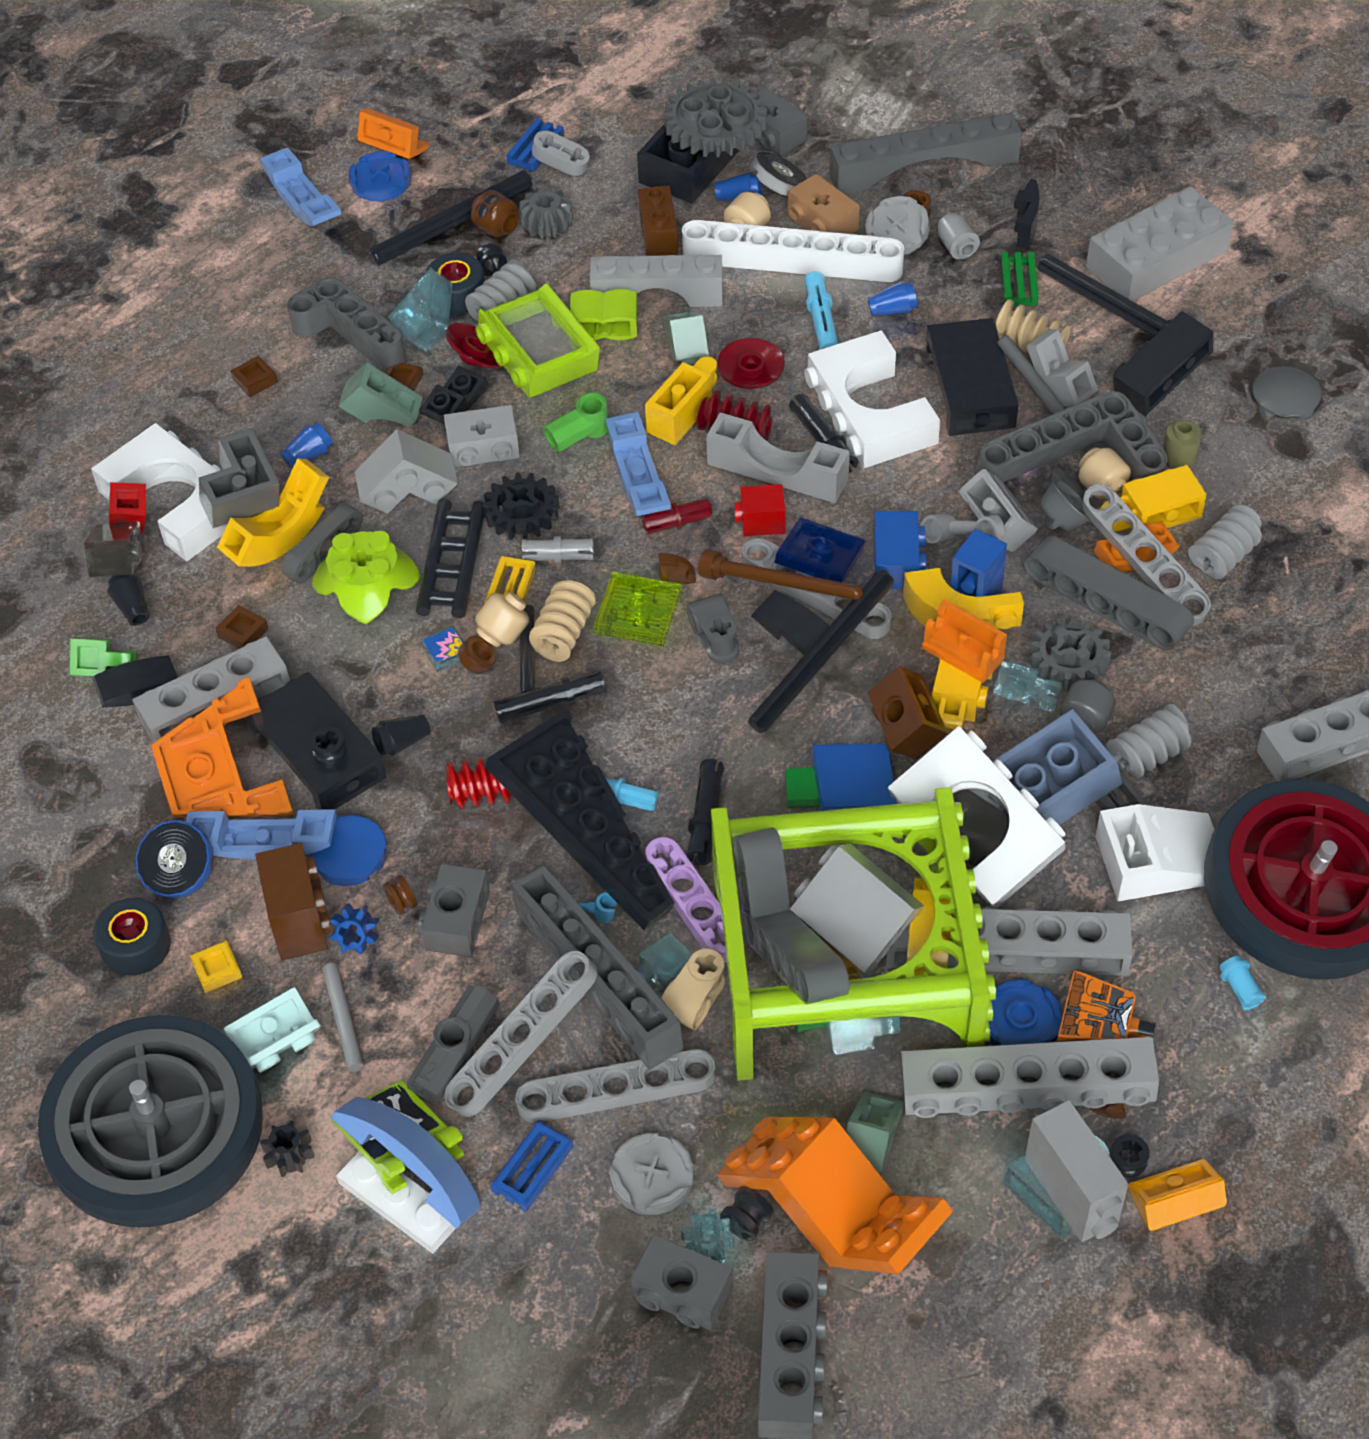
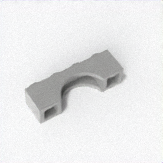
M722 255L591 257L590 287L591 290L603 293L613 289H629L639 293L647 289L662 288L681 295L690 307L723 306Z
M721 412L706 436L707 464L773 485L782 484L783 488L833 503L837 502L849 480L850 451L817 441L811 449L804 452L784 451L763 439L751 421Z

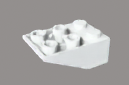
M1141 804L1100 811L1095 837L1117 902L1205 886L1204 863L1208 845L1214 832L1209 814Z

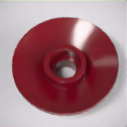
M465 323L449 325L446 330L447 341L459 354L463 362L471 366L478 365L490 369L503 367L496 362L494 354L487 344L480 342L475 326Z
M744 338L733 341L722 349L718 356L717 366L722 378L731 385L745 389H757L772 384L782 375L785 360L782 351L775 344L759 338Z

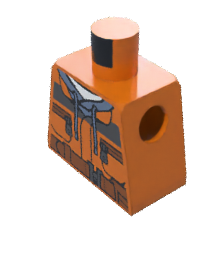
M1074 970L1057 1042L1153 1037L1156 1022L1132 1017L1136 995L1133 992Z

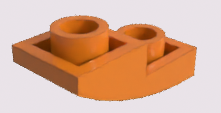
M1163 521L1144 524L1170 554L1177 551L1179 545ZM1108 539L1097 541L1093 551L1099 560L1123 573L1134 570ZM1140 547L1135 551L1137 558L1141 561L1150 562L1156 558L1155 552L1149 547Z

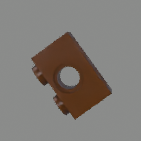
M670 186L638 189L639 218L646 256L678 255L677 224Z
M898 666L868 692L873 705V714L880 722L884 731L885 743L895 754H902L916 760L948 734L922 675Z

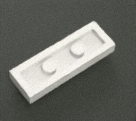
M358 1152L336 1175L338 1183L433 1254L456 1228L425 1201L430 1193L403 1173H400V1175L407 1182V1187L391 1194L383 1185L375 1168Z

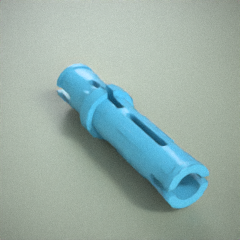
M811 272L804 278L808 295L806 305L808 311L812 313L819 350L839 343L831 312L833 301L831 295L827 292L825 277L820 272Z

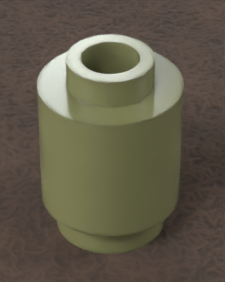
M1176 420L1167 427L1163 449L1167 455L1166 465L1170 469L1188 465L1190 468L1196 462L1202 431L1196 423L1189 420Z

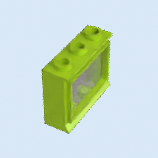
M548 283L544 284L537 291L489 310H479L476 333L480 342L487 344L493 352L496 362L506 368L511 375L514 385L517 388L521 387L529 399L598 370L600 347Z

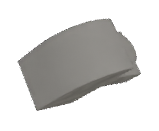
M1048 329L1026 345L1036 372L1064 407H1072L1084 402L1098 392L1089 362L1070 360L1068 358L1059 329Z

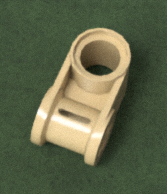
M710 948L694 952L676 979L667 986L661 997V1000L680 1020V1023L692 1030H696L703 1023L711 1006L725 987V976L723 974L724 959L722 955Z

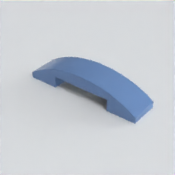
M288 147L260 158L261 165L274 188L289 209L303 223L314 226L342 214L341 209L327 193L322 195L303 173L301 162Z
M639 412L605 418L621 482L635 515L640 516L671 509L664 483L659 480L647 445L646 432Z
M298 810L296 819L229 820L225 811L188 812L186 823L196 826L206 834L213 847L214 856L256 860V853L298 843L303 844L305 855L329 847L332 841L337 813L335 810Z
M355 1097L334 1111L330 1117L361 1145L374 1137L395 1157L402 1161L403 1164L433 1189L425 1201L456 1229L481 1208L474 1188L451 1154L429 1132L404 1114L382 1103Z

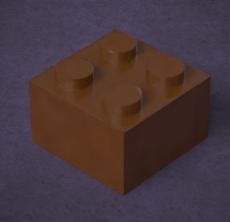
M302 843L256 853L255 856L268 919L281 961L328 950L325 934L332 933L314 856L306 858Z

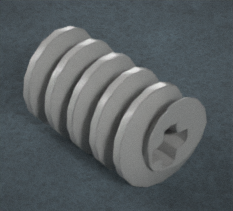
M510 260L509 263L503 265L499 271L495 272L492 277L485 280L483 285H480L474 292L467 295L465 299L467 310L472 318L478 322L480 309L486 311L537 291L536 283L521 262Z
M1242 504L1234 505L1194 545L1188 548V556L1191 562L1211 578H1224L1228 571H1231L1236 566V563H1239L1246 554L1253 550V546H1257L1262 541L1260 517L1249 506Z
M1168 704L1163 710H1158L1152 714V717H1146L1140 724H1135L1128 731L1120 733L1117 738L1110 739L1106 744V749L1116 759L1118 767L1122 772H1128L1134 778L1139 779L1144 775L1145 770H1154L1156 762L1163 764L1168 760V756L1175 757L1179 754L1180 749L1186 750L1191 746L1188 722L1176 705Z

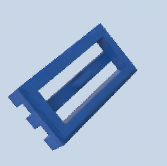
M537 118L507 153V164L535 172L542 162L534 156L526 162L532 155L531 149L535 135L541 131H550L564 137V127L558 125L555 129L553 128V123L547 122L543 125V120Z
M537 1121L490 1185L491 1191L498 1196L500 1194L504 1195L506 1201L512 1204L516 1202L519 1204L520 1209L527 1212L573 1149V1140ZM543 1135L546 1136V1141L528 1162L513 1186H508L507 1184L541 1137ZM558 1143L559 1145L557 1146V1148L554 1150V1152L552 1153V1155L549 1157V1159L546 1161V1163L544 1164V1166H543V1167L541 1168V1170L538 1172V1174L536 1175V1177H535V1178L533 1179V1181L530 1183V1185L528 1186V1188H527V1189L525 1190V1192L522 1194V1193H521L522 1190L525 1188V1186H526L527 1183L530 1181V1179L533 1177V1175L535 1174V1172L538 1170V1168H539V1167L541 1166V1164L544 1162V1160H545L546 1157L549 1155V1153L552 1151V1149L554 1148V1146Z

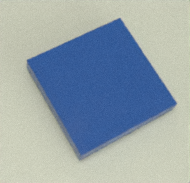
M886 744L813 745L811 756L821 811L898 804L888 790V787L894 782Z

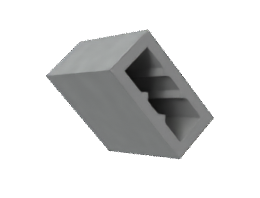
M850 843L840 845L837 848L832 846L819 860L818 865L822 868L813 880L808 877L795 891L794 896L797 900L790 910L865 973L877 967L923 909L924 905Z
M1070 1100L1032 1118L1025 1161L1081 1243L1094 1236L1096 1239L1108 1236L1118 1227L1129 1185Z

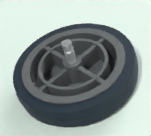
M146 1016L124 1021L106 1028L83 1042L63 1061L54 1073L46 1088L39 1110L38 1137L42 1156L50 1176L63 1194L76 1207L98 1220L114 1225L138 1228L155 1227L181 1221L203 1211L221 1199L233 1188L249 1167L256 1153L262 1132L263 1111L261 1093L254 1071L243 1053L234 1042L217 1029L203 1022L179 1016Z

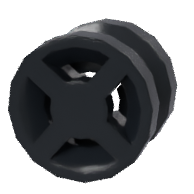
M740 1187L734 1194L733 1204L726 1206L719 1214V1218L723 1225L734 1235L745 1241L752 1242L759 1234L760 1224L767 1222L774 1214V1210L771 1204L759 1193L748 1187Z

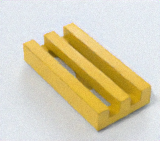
M501 556L485 602L491 594L500 592L508 566L513 567L504 595L506 596L509 592L514 593L521 570L524 568L525 570L516 595L525 602L536 572L535 561Z

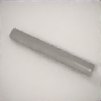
M328 963L323 966L322 971L347 1069L349 1072H358L363 1069L364 1065L340 972L336 963Z

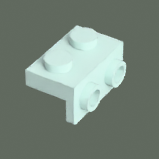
M294 987L224 1027L223 1032L240 1049L251 1068L254 1069L256 1067L259 1073L281 1061L278 1054L292 1046L294 1051L297 1052L316 1040L314 1033L319 1030L321 1025L317 1019H313Z

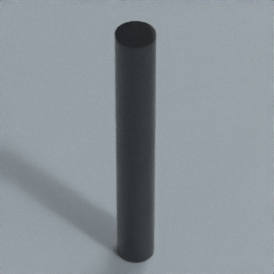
M526 605L524 608L529 616V623L520 634V693L535 689V649L529 640L530 631L534 627V607L531 605Z

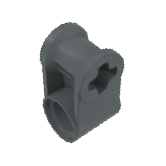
M719 593L687 604L686 611L694 633L698 635L708 657L712 661L722 664L733 661L739 654V645L735 638L737 624L730 613L723 594Z

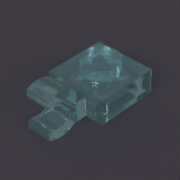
M1003 660L993 693L1004 696L1009 700L1029 704L1030 698H1032L1042 710L1054 712L1058 699L1051 698L1046 694L1058 697L1062 684L1054 680L1037 678L1039 671Z
M669 933L639 954L641 966L635 968V970L651 988L656 981L664 988H667L676 979L692 954Z
M899 1016L827 1022L831 1051L834 1055L873 1049V1036L901 1032Z

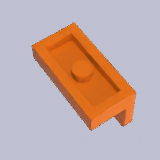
M368 108L360 111L357 141L408 159L428 150L429 147L428 142L418 139L419 126Z

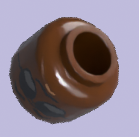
M488 190L477 196L472 203L471 220L482 231L494 238H500L515 230L519 221L518 208L516 203L495 190Z

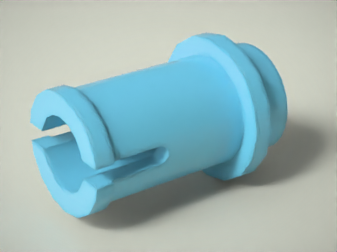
M1234 956L1220 965L1219 968L1222 972L1220 977L1222 981H1228L1243 1010H1250L1260 1005L1266 999V996L1249 971L1251 965L1248 960H1243L1241 956Z

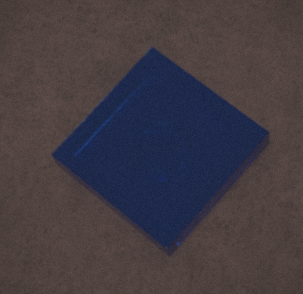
M799 518L776 552L774 563L816 578L844 583L863 552L866 540L804 518Z

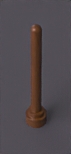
M706 549L702 552L699 559L698 572L702 578L717 580L719 577L723 578L725 575L853 600L860 599L863 596V589L858 585L728 561V558L719 551Z

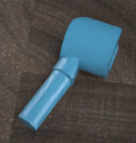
M607 892L598 895L596 902H577L587 914H594L599 922L609 923L615 916L614 909L603 908H612L617 904Z

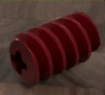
M715 390L711 398L705 397L699 407L696 420L698 430H705L707 428L710 431L721 412L751 421L761 437L768 441L773 422L771 405H766L760 413L758 412L759 403L757 401H753L749 409H746V398L741 397L737 404L733 405V394H728L722 402L721 392Z

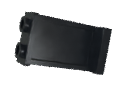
M993 318L927 325L926 350L927 353L932 354L947 409L946 428L949 436L1016 428L1019 404L1004 353L997 344L1000 339Z
M309 671L296 679L290 680L285 686L268 696L258 699L261 712L248 716L252 731L255 734L261 733L308 788L312 793L315 807L318 810H335L387 778L382 755ZM325 726L336 727L343 733L347 749L343 759L331 765L317 762L310 745V738L314 731Z

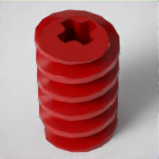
M481 758L477 759L475 770H471L467 761L462 760L459 772H456L451 762H447L446 778L450 806L452 800L455 799L458 807L465 809L467 798L470 797L474 806L480 807L483 796H486L489 804L492 806L496 804L498 794H501L504 802L508 804L511 802L512 794L484 767L485 764Z

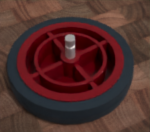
M1282 780L1263 785L1248 792L1230 807L1217 824L1211 836L1205 857V890L1210 906L1220 925L1230 938L1250 956L1275 970L1289 975L1308 979L1328 980L1352 976L1369 969V802L1347 789L1313 780Z

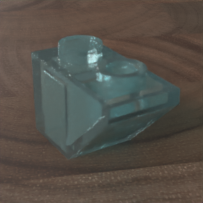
M430 268L388 318L409 341L427 352L449 326L453 284L437 271Z

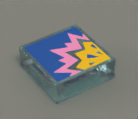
M454 625L420 639L422 648L436 672L461 662L458 650L464 642Z

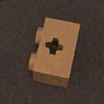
M814 174L788 190V216L807 230L852 234L859 230L860 205L818 174Z

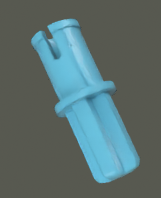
M605 777L620 804L648 811L655 810L659 796L657 791L626 784V779L622 777L619 780Z

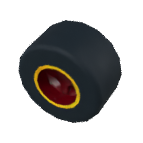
M449 253L432 261L426 269L425 278L428 298L432 306L440 312L450 315L467 313L468 310L465 303L467 295L474 292L485 281L484 269L480 261L464 253Z
M126 898L116 901L105 908L95 921L93 935L103 962L116 973L121 975H140L149 972L161 964L169 952L171 938L163 914L150 901L142 898Z

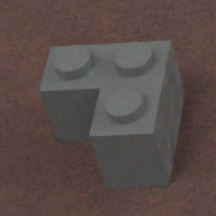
M246 429L219 438V462L223 470L199 477V500L212 528L228 524L230 517L246 518L278 507L279 482L253 429Z

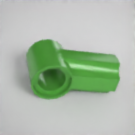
M595 392L582 395L578 399L575 409L542 427L549 446L557 453L585 437L599 438L608 433L605 418H609L607 401L603 395Z

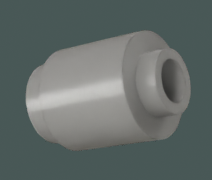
M949 213L938 222V237L953 258L965 259L976 252L980 239L965 217L956 213Z

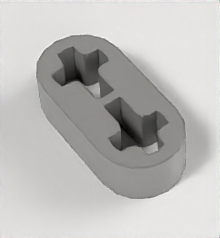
M550 131L538 132L534 137L531 151L532 155L540 162L572 176L582 175L586 171L590 155L583 146Z

